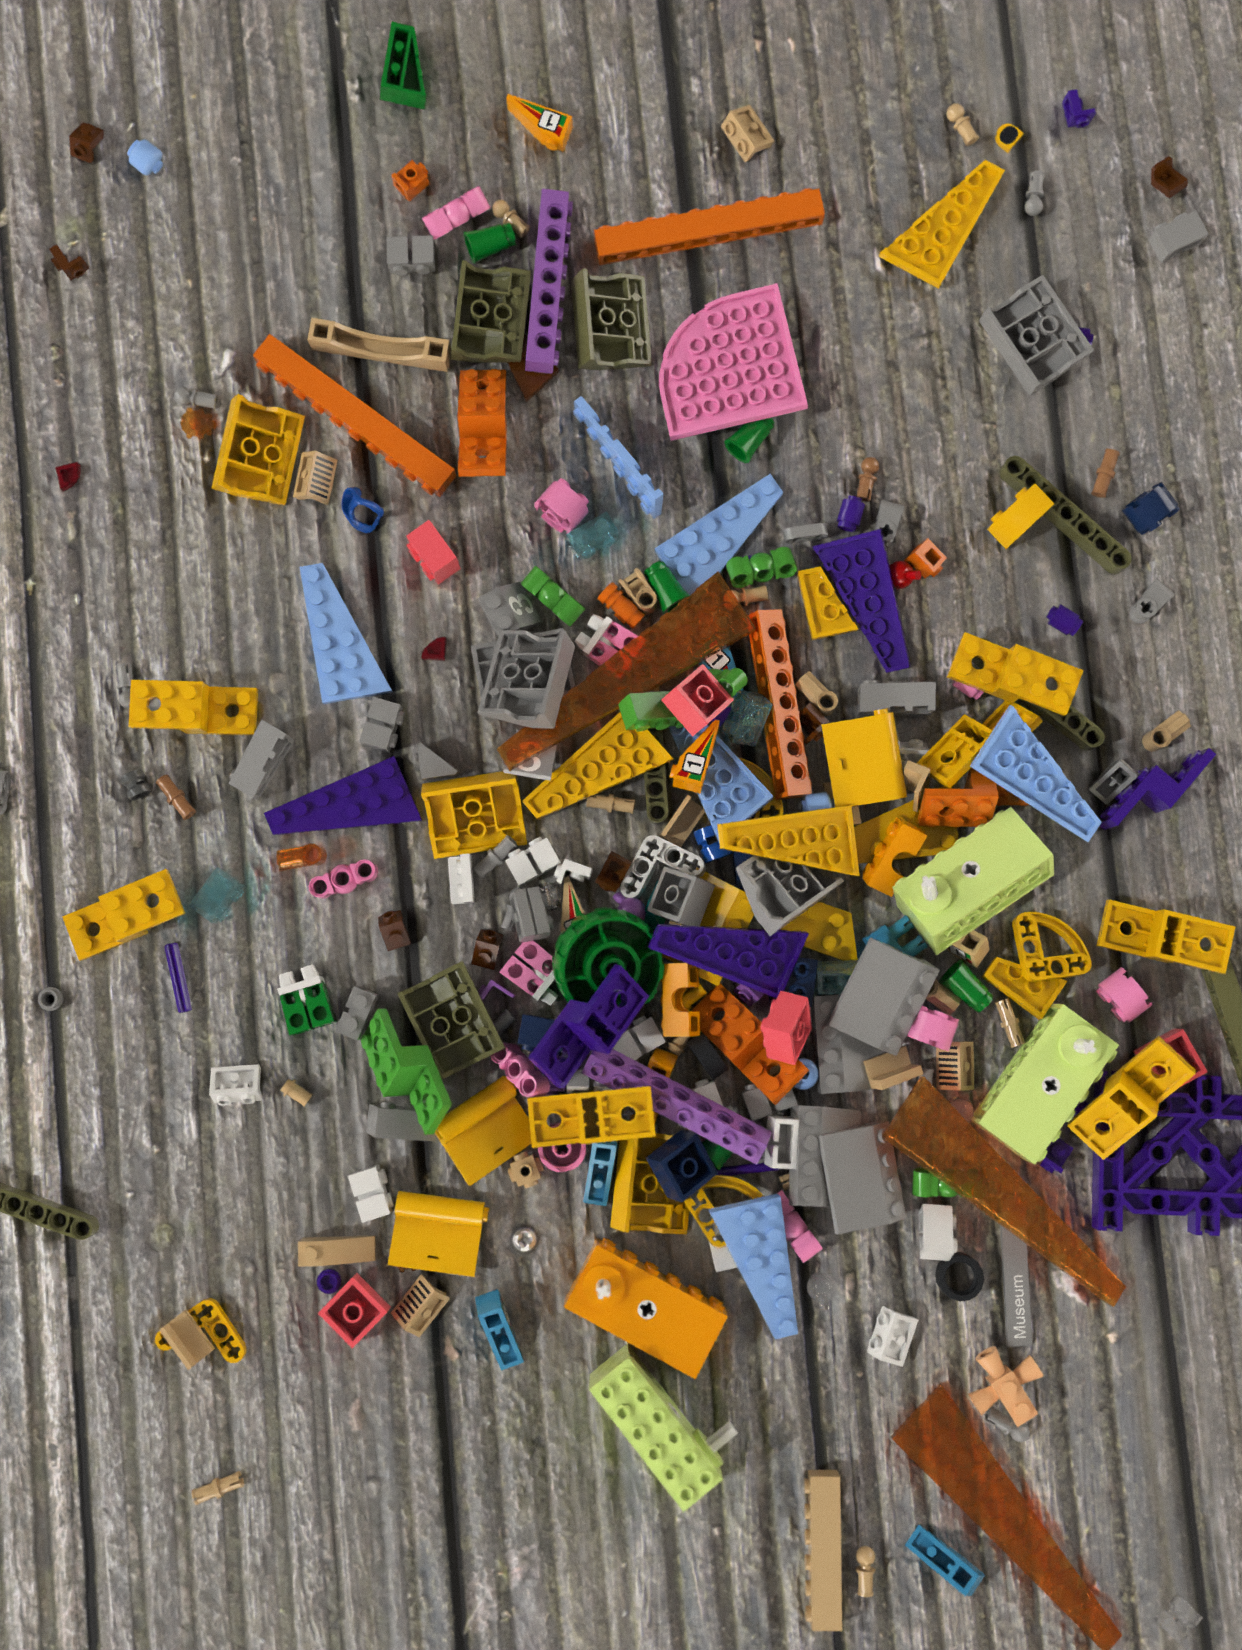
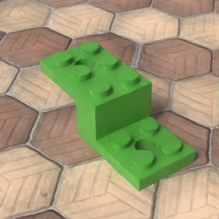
M377 1009L361 1038L362 1047L365 1049L369 1059V1066L373 1069L376 1077V1084L380 1087L383 1097L409 1095L410 1102L415 1108L418 1122L422 1126L425 1135L434 1134L452 1103L428 1045L402 1047L387 1009Z

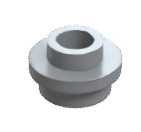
M55 987L44 988L38 996L40 1007L46 1011L58 1009L63 1002L61 991ZM51 994L55 998L53 1003L48 1002V997Z

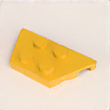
M818 902L780 929L806 931L809 934L803 947L856 965L858 962L852 913Z

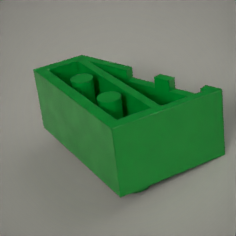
M392 22L380 87V100L425 110L426 92L424 90L415 27Z

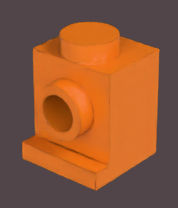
M411 160L400 171L394 172L391 175L395 188L409 202L429 185L428 170L421 162L416 164Z
M927 538L917 545L904 561L909 562L917 571L921 572L924 578H927L930 575L935 577L943 569L941 564L947 557Z

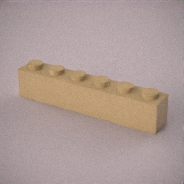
M808 1470V1478H804V1494H808V1503H804V1518L808 1519V1529H804L805 1545H809V1554L804 1556L805 1570H809V1580H805V1595L809 1596V1605H805L806 1622H810L812 1631H842L840 1475L837 1470Z

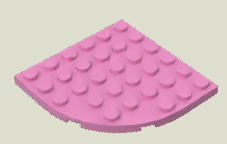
M777 283L734 293L704 305V309L695 315L692 313L681 323L665 348L659 371V388L671 441L808 409Z

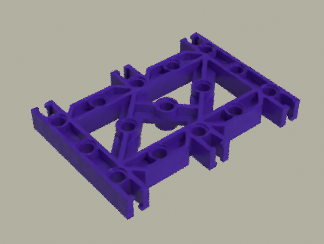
M1102 1070L1104 1071L1102 1077L1094 1083V1100L1103 1093L1106 1082L1105 1075H1108V1071ZM1202 1075L1189 1082V1095L1183 1092H1173L1161 1102L1157 1116L1174 1118L1152 1139L1145 1141L1141 1149L1126 1164H1124V1144L1104 1160L1093 1151L1091 1227L1098 1231H1107L1108 1228L1123 1232V1208L1133 1214L1186 1216L1188 1214L1187 1232L1194 1235H1202L1200 1230L1202 1215H1206L1207 1228H1205V1233L1210 1236H1220V1213L1229 1218L1242 1219V1191H1236L1242 1185V1145L1238 1148L1236 1155L1227 1161L1220 1153L1218 1147L1211 1144L1199 1131L1209 1119L1242 1120V1095H1221L1222 1076ZM1209 1079L1208 1093L1204 1095L1202 1080ZM1206 1099L1209 1103V1107L1204 1112L1201 1108V1104ZM1099 1122L1096 1124L1097 1128L1101 1131L1110 1129L1107 1123ZM1159 1146L1160 1155L1154 1158L1152 1151L1154 1147ZM1180 1147L1189 1155L1191 1161L1197 1164L1210 1178L1200 1189L1139 1187L1161 1165L1167 1164ZM1206 1148L1208 1150V1157L1202 1160L1201 1151ZM1110 1193L1112 1196L1111 1202L1105 1205L1103 1197L1105 1194ZM1158 1195L1160 1198L1159 1204L1153 1207L1152 1198ZM1204 1197H1206L1208 1203L1207 1206L1204 1209H1202L1200 1207V1201ZM1105 1210L1110 1211L1111 1224H1107V1226H1103Z

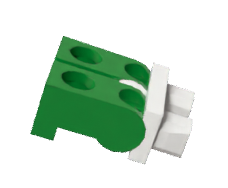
M315 965L301 968L304 980L297 983L292 971L279 975L281 988H277L288 1033L291 1036L338 1022L336 1014L332 1009L324 978L319 976Z

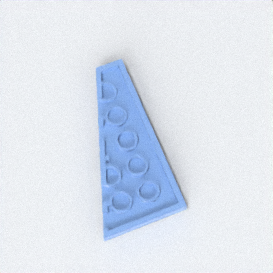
M580 396L574 401L575 410L573 413L580 423L584 421L588 427L586 430L593 441L597 439L601 445L600 451L607 460L609 458L615 464L613 468L620 478L624 477L628 482L626 486L633 496H638L641 500L640 506L647 515L651 514L655 519L662 514V491L659 488L654 490L652 480L647 473L640 474L641 469L636 460L618 439L613 441L610 429L606 424L599 425L600 419L585 399Z
M771 474L655 548L654 551L660 560L665 563L677 581L692 597L689 601L692 607L695 606L715 578L722 572L728 560L734 557L746 539L783 495V491Z
M318 563L301 566L300 573L322 703L329 704L393 692L324 564Z
M1009 705L970 767L1084 841L1089 842L1102 822L1087 802L1082 799L1071 781L1066 778L1062 769L1043 744L1037 740L1030 727L1021 719L1014 706Z
M708 725L694 736L685 727H668L680 755L707 729ZM717 735L701 794H697L719 842L717 824L748 820L773 799V795Z
M777 1193L708 1209L772 1336L776 1340L798 1334L781 1196Z

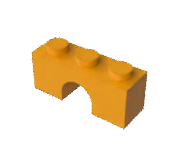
M899 817L889 824L885 839L877 845L874 852L875 856L871 863L865 866L862 877L868 886L890 897L894 894L893 886L903 877L898 869L892 867L893 858L901 852H907L916 856L928 836L921 828Z
M665 963L663 979H660L662 982L660 1001L663 1007V1018L661 1020L663 1037L700 1036V1011H689L682 1002L683 994L688 988L699 987V968L688 963Z

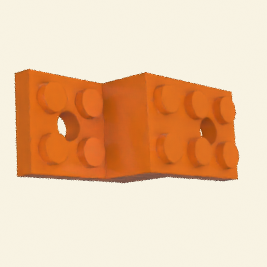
M460 370L457 414L460 436L459 477L506 476V370Z
M970 768L964 789L925 788L918 815V825L929 827H977L992 820L996 805L1027 806L1029 804L978 771Z
M721 983L715 986L692 1010V1012L700 1011V1031L774 1105L809 1072V1069L799 1059H797L795 1065L767 1058L766 1047L763 1046L762 1022ZM718 1011H725V1015L721 1020H714V1016ZM772 1067H781L778 1075L770 1076V1069Z

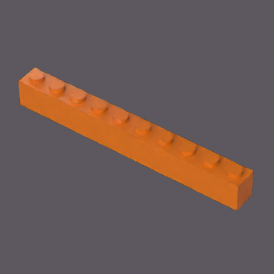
M806 188L797 193L790 194L789 192H784L770 198L762 196L748 202L740 200L732 205L723 206L719 204L712 206L710 209H692L688 213L683 214L670 213L661 218L648 217L639 222L626 221L621 225L612 227L604 225L594 230V241L600 266L823 224L825 212L820 188Z
M271 334L267 336L253 354L257 362L256 367L265 374L269 372L274 375V380L282 387L289 386L293 389L292 393L302 401L308 400L312 403L311 407L321 415L323 412L330 417L329 420L338 428L343 426L349 430L347 433L354 440L359 441L361 439L367 444L366 447L372 453L383 455L385 462L391 467L396 468L398 466L404 471L403 475L410 481L414 482L417 480L420 482L422 489L428 494L433 495L435 493L441 497L457 476L453 467Z

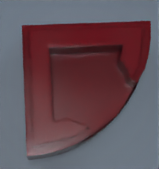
M79 462L55 467L62 491H66L76 484L81 473Z
M439 637L429 643L423 650L421 659L445 661L447 637Z

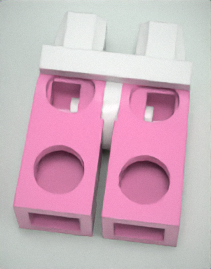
M593 614L587 626L596 632L592 638L581 632L576 638L575 644L583 651L585 657L609 672L619 682H622L633 667V663L638 660L647 647L646 641L606 616L604 619Z
M534 940L523 942L515 951V954L531 965L532 969L512 955L500 970V973L537 1001L540 999L552 1005L559 996L549 988L555 980L552 967L553 956Z

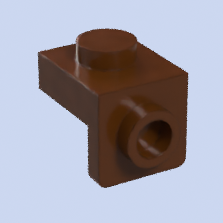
M82 122L69 135L71 156L91 163L94 160L93 149L104 139V130L92 124Z
M1170 156L1156 163L1151 169V186L1169 199L1188 186V179L1172 168L1173 158Z
M57 244L49 249L54 256L51 261L58 271L63 270L70 280L82 277L90 269L82 256L69 262Z
M811 702L800 712L801 726L810 734L804 740V743L807 745L812 740L817 742L823 737L821 724L830 723Z
M611 851L595 882L603 890L616 893L632 861Z
M401 910L387 911L378 917L379 929L388 951L411 944Z
M481 929L476 939L471 964L494 970L503 934L490 929Z

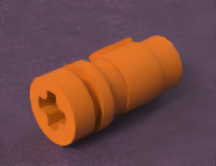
M611 582L598 596L597 600L602 604L605 603L607 609L611 608L615 612L614 616L624 625L627 623L634 629L645 617V614L629 598L627 599L623 595L624 592L622 590H618V586L614 582Z

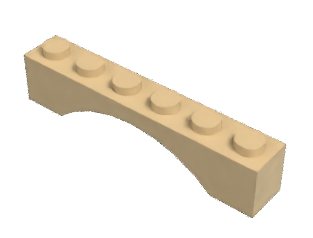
M311 318L307 340L313 351L448 372L451 345L447 339L428 336L418 338L381 336L359 331L335 321Z

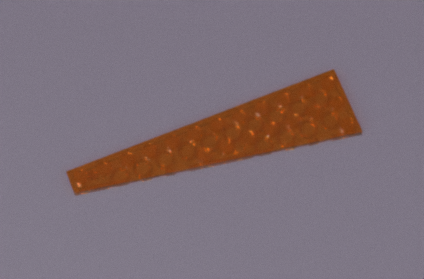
M718 571L696 588V591L689 597L680 601L673 610L660 617V620L653 626L645 629L637 638H634L589 674L577 687L574 686L569 690L568 694L561 699L554 728L524 727L498 747L497 752L508 770L511 771L618 710V704L628 694L645 693L655 689L753 633L756 627Z
M920 1076L882 1138L1107 1305L1115 1307L1126 1286L924 1076Z
M940 1383L890 1437L1101 1650H1110L1123 1635Z

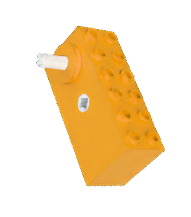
M605 1237L603 1240L597 1238L565 1298L564 1308L696 1379L728 1318L723 1302L714 1296H710V1298L701 1294L702 1290L692 1284H689L688 1287L680 1282L681 1279L668 1272L667 1275L661 1273L658 1270L659 1267L652 1262L646 1261L644 1264L637 1259L638 1256L627 1249L622 1252L615 1247L616 1243Z

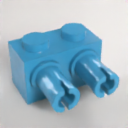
M906 915L891 926L881 925L862 938L865 945L871 937L913 957L928 948L926 942L918 945L923 941L920 935L903 947L897 943V938L914 928L912 922L904 926L905 923L910 921Z

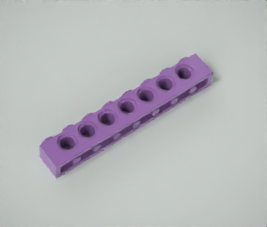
M542 189L525 371L553 374V365L558 366L559 351H555V344H560L561 330L557 329V322H562L563 308H559V300L564 301L565 286H561V279L566 280L567 265H563V258H568L569 244L565 243V237H570L571 223L567 222V216H572L573 202L568 201L569 192ZM558 216L559 219H553L551 217ZM556 237L558 240H550L549 238ZM548 258H553V259H555L556 261L550 262V261H548L547 259H548ZM551 279V280H553L554 282H553V283H547V282H545V280ZM543 301H551L552 304L546 305ZM542 322H548V323H550L551 325H550V326H542L540 323H542ZM544 343L549 347L541 348L538 345Z
M614 1049L609 1054L592 1051L584 1066L582 1074L612 1090L650 1086L653 1111L756 1165L768 1145L772 1131Z

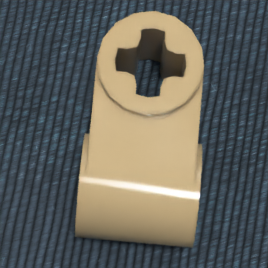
M635 568L634 573L625 579L617 581L625 595L630 598L643 614H651L655 611L657 596L638 568ZM644 597L651 598L653 602L650 605L645 606L640 603V600Z

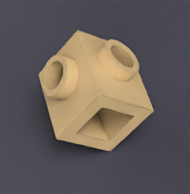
M527 1151L513 1156L514 1160L510 1162L511 1168L508 1169L512 1183L517 1182L518 1187L524 1185L525 1189L537 1185L538 1179L542 1177L541 1172L544 1171L540 1157L536 1158L534 1152L528 1154ZM528 1167L530 1169V1173L528 1175H523L521 1173V1168Z

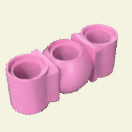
M480 186L469 190L459 196L460 198L450 201L443 208H438L422 218L430 235H433L434 240L450 232L453 228L466 223L470 218H474L490 209V205Z
M366 859L350 865L341 864L334 867L330 874L325 873L323 876H316L311 879L308 886L309 891L313 896L322 899L338 893L348 894L357 885L375 880L378 875V868L376 864ZM370 865L372 868L371 874L368 877H362L360 873L362 866ZM347 873L349 875V882L341 886L338 878L340 874ZM320 881H324L327 885L326 891L322 894H318L316 891V885Z
M503 1043L504 1049L490 1055L492 1061L499 1064L500 1069L505 1070L507 1079L519 1088L523 1096L542 1097L549 1093V1080L542 1076L539 1070H535L534 1063L521 1052L517 1044Z
M781 1190L778 1194L781 1196L786 1239L788 1242H791L790 1245L804 1263L823 1250L810 1229L808 1230V1226L798 1212L794 1211V1206H789V1199Z

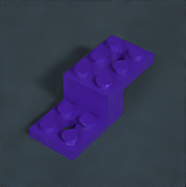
M1210 748L1203 751L1197 750L1193 755L1190 753L1181 762L1183 767L1178 772L1174 771L1170 776L1157 765L1150 768L1145 767L1142 771L1138 770L1139 776L1114 798L1117 801L1111 807L1108 805L1100 813V821L1102 822L1100 827L1105 830L1118 826L1139 800L1155 813L1170 809L1214 758L1216 753Z
M614 965L588 1003L570 999L528 1058L557 1088L564 1089L591 1050L604 1054L611 1052L649 998L648 994L621 965ZM621 994V1003L617 1006L616 997ZM562 1048L563 1056L558 1060L557 1052Z

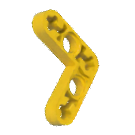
M206 1298L188 1310L198 1326L205 1328L227 1362L237 1363L246 1355L247 1346L215 1299ZM204 1304L207 1307L211 1305L213 1307L211 1311L212 1316L207 1313L199 1319L197 1314L205 1309ZM217 1324H224L227 1327L228 1333L226 1336L220 1337L216 1334L215 1327ZM159 1331L155 1336L156 1346L163 1351L172 1349L168 1342L164 1343L162 1341L164 1336ZM231 1335L234 1339H232L230 1343L234 1348L237 1346L240 1348V1351L238 1352L239 1356H237L236 1354L231 1355L229 1353V1351L232 1349L229 1342L225 1346L222 1343L226 1341Z

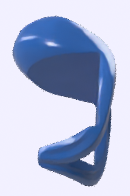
M349 487L342 496V511L355 529L363 533H370L376 528L380 518L383 517L384 509L373 501L361 498L362 492L358 487ZM358 505H364L377 513L378 516L372 526L356 519L354 510Z

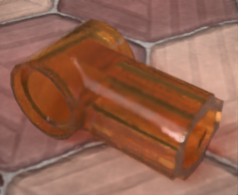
M307 844L301 847L278 850L276 855L280 871L319 866L327 859L326 850L317 844ZM316 848L319 856L315 861H311L309 853L312 849Z

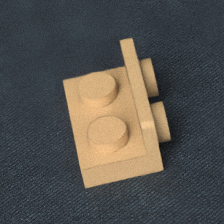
M751 105L730 111L721 125V128L744 162L749 161L755 152L770 148L775 142Z

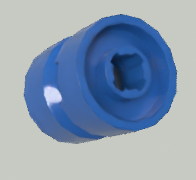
M711 825L693 832L697 845L702 846L700 853L705 864L733 854V851L721 849L719 842L708 844V839L716 837Z

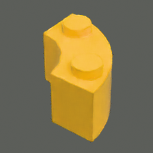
M1036 484L1029 489L1026 487L1022 488L1014 496L1017 500L1005 512L1000 510L990 519L993 524L987 530L1005 549L1020 538L1054 505V502Z

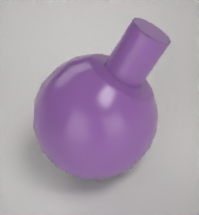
M620 891L614 894L613 899L619 904L618 910L628 911L643 921L645 920V905L641 900L625 898Z

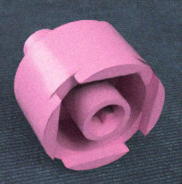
M562 478L552 482L534 504L537 511L539 508L542 510L543 514L541 517L546 523L558 532L562 533L563 530H566V535H570L589 512L587 507L588 499L583 494H577L572 490L570 484Z
M1120 967L1098 984L1099 988L1096 990V993L1104 1002L1111 1003L1114 1007L1111 1009V1012L1119 1021L1130 1023L1153 1004L1146 1001L1149 997L1132 976L1127 978L1123 975L1126 970Z
M922 1006L907 1037L949 1052L959 1019Z
M561 1121L554 1122L549 1126L553 1128L558 1127ZM567 1144L568 1150L563 1149L561 1152L557 1150L558 1145L538 1147V1154L541 1162L548 1169L555 1172H567L581 1164L586 1154L587 1144Z

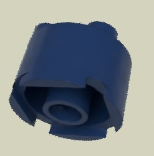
M1162 481L1152 486L1153 490L1143 492L1122 509V512L1135 530L1141 535L1148 531H1153L1162 524L1161 521L1163 519L1173 516L1180 510L1178 503Z

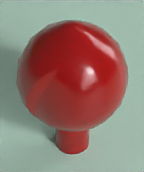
M895 561L889 565L895 589H904L913 580L921 578V572L913 570V567L908 562Z

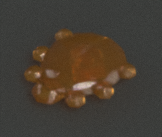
M188 407L180 421L181 428L186 433V437L191 439L192 436H197L199 439H203L204 434L211 436V429H216L217 427L216 421L212 420L213 415L211 413L205 415L202 408L196 411Z

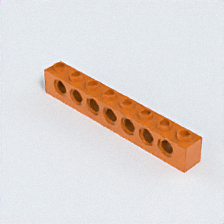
M782 609L757 610L746 616L775 799L800 798L812 794V782L808 772V758L805 753L804 734L801 729L800 711L797 705V691L794 686L793 666L790 662L785 619L783 618Z

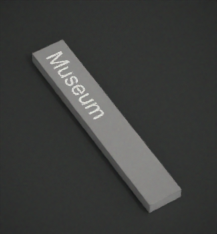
M1024 1197L998 1198L1006 1345L1008 1347L1032 1346Z

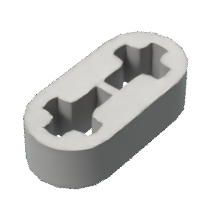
M826 523L794 526L783 530L784 540L787 544L820 540L828 537Z

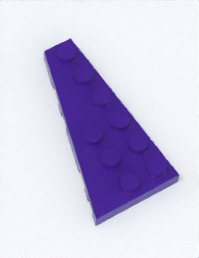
M878 529L812 546L821 559L824 568L834 581L837 590L853 617L857 620L861 631L867 637L886 673L911 668L882 530Z
M394 756L264 813L273 835L423 821Z
M658 924L648 947L777 998L780 991H784L809 933L806 931L779 930L772 936H769L765 929Z

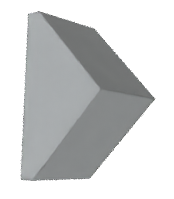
M421 742L418 744L421 779L424 782L459 776L458 770Z
M1119 759L1112 762L1089 790L1107 805L1135 780L1139 774L1125 761Z

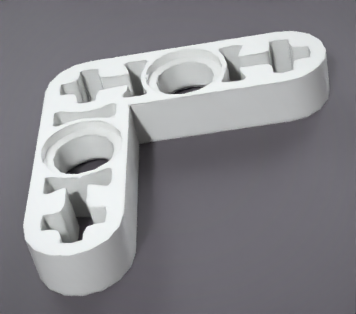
M651 835L645 838L621 883L620 891L626 898H640L659 862L698 878L706 872V864L699 856L658 836ZM657 841L659 849H654L651 852V848H649L650 843L655 844ZM672 851H679L680 859L676 863H671L668 860V856ZM644 853H646L648 856L650 854V856L654 858L653 861H651L647 857H644ZM685 860L692 864L698 861L700 869L692 872V869L684 864ZM644 861L648 862V871L644 874L638 873V864ZM633 874H635L638 878L643 879L642 882H640L639 880L636 881V879L632 877ZM628 885H634L637 888V891H631L629 894V890L627 889Z

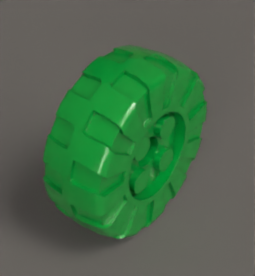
M610 907L596 908L594 912L582 913L570 922L571 925L559 935L555 944V955L552 957L553 975L558 989L567 1002L571 999L588 1003L614 965H621L648 994L649 998L646 1002L649 1003L658 991L657 987L660 979H663L665 967L662 953L648 947L654 934L650 926L641 918L628 911L612 909ZM614 962L611 967L607 968L608 964ZM621 994L616 997L617 1006L621 1003Z

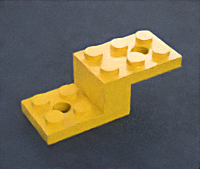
M964 632L947 678L1011 703L1020 698L1065 716L1069 711L1084 670L1018 644L1007 649ZM978 657L982 659L984 663L982 669H975L972 666L973 658ZM1048 678H1052L1057 682L1056 690L1052 691L1046 687V680Z
M131 680L128 727L140 729H179L185 734L254 735L257 727L258 689L249 687H210L203 681ZM155 698L159 699L161 702L160 708L156 711H151L149 708L150 701ZM231 705H237L239 708V712L235 717L227 715V709Z
M1005 700L982 724L964 714L917 764L931 769L930 777L951 789L971 768V763L1009 705L1014 706L1021 719L1030 727L1031 732L1043 721L1039 715L1015 702L1011 703ZM947 758H953L951 761L944 763Z
M164 869L98 896L99 902L62 916L77 957L79 961H83L148 934V929L184 915L185 911L169 870ZM151 894H156L159 897V903L156 907L151 908L147 903L148 897ZM93 923H97L100 927V932L96 936H92L89 933V927Z
M1108 899L1105 903L1096 946L1164 963L1176 962L1226 974L1235 926L1166 909L1155 911ZM1125 921L1131 925V932L1128 935L1123 934L1120 930V925ZM1203 938L1209 939L1211 943L1208 951H1203L1200 947V941Z
M1158 1036L1109 1077L1105 1082L1103 1093L1068 1122L1067 1127L1104 1160L1155 1119L1159 1103L1194 1076L1196 1070ZM1160 1065L1166 1069V1072L1159 1075L1154 1073L1152 1068ZM1099 1122L1107 1123L1110 1129L1101 1131L1097 1128L1096 1124Z
M650 1086L527 1098L532 1148L574 1143L589 1144L656 1136ZM630 1106L635 1110V1117L631 1121H625L621 1117V1111L624 1107ZM552 1113H557L561 1117V1124L555 1128L550 1127L547 1123V1117Z

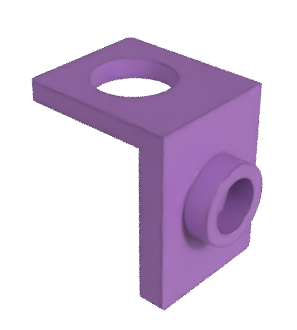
M490 980L487 986L483 984L478 990L483 1002L494 986L514 999L516 997L515 994L494 980Z

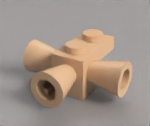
M996 1346L989 1347L979 1353L975 1360L989 1374L985 1378L990 1386L968 1393V1396L980 1415L982 1416L998 1400L1003 1403L1017 1427L1038 1415L1037 1410L1021 1386L1044 1377L1034 1359L1029 1355L1012 1371L1006 1364L1003 1366Z

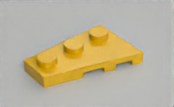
M821 566L797 572L812 640L858 631L857 625L852 621L846 607L839 600L835 589Z
M995 957L981 976L1038 1020L1043 1019L1067 983L1064 979L1030 982L1023 977L1020 964L999 957ZM1029 969V971L1033 972L1034 974L1038 973L1037 971Z

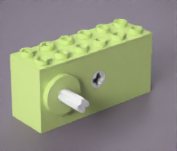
M1010 807L1005 811L1001 810L996 813L993 819L986 824L983 823L977 826L973 833L967 837L959 838L954 843V846L948 850L940 851L929 863L918 866L914 873L908 877L900 878L895 883V886H893L896 904L899 910L909 918V922H912L914 928L928 946L938 955L1054 876V856L1013 808Z
M1064 1004L1051 1005L1043 1019L1038 1021L1025 1039L1026 1043L1020 1046L969 1118L971 1122L1017 1156L1032 1164H1036L1037 1161L1041 1162L1048 1152L1046 1148L1051 1141L1055 1142L1062 1132L1060 1130L1065 1122L1068 1123L1076 1113L1075 1107L1079 1102L1082 1103L1090 1093L1089 1087L1093 1082L1096 1083L1104 1073L1102 1071L1103 1067L1107 1062L1113 1061L1117 1055L1116 1049L1119 1044Z
M628 1343L590 1373L589 1391L683 1512L723 1480L720 1467L724 1463L717 1450L738 1434L730 1421L708 1439L698 1428L695 1430Z

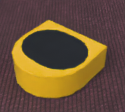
M1003 124L995 134V141L1000 148L1009 153L1024 133L1012 124Z

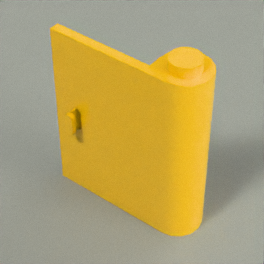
M888 708L874 710V715L821 724L835 807L846 805L858 806L907 797L893 712L888 713Z
M506 1076L500 1077L448 1112L435 1131L439 1141L469 1187L531 1144L529 1118L515 1098L518 1088Z
M398 1191L388 1266L475 1277L482 1224L488 1221L489 1208L485 1207V1202Z

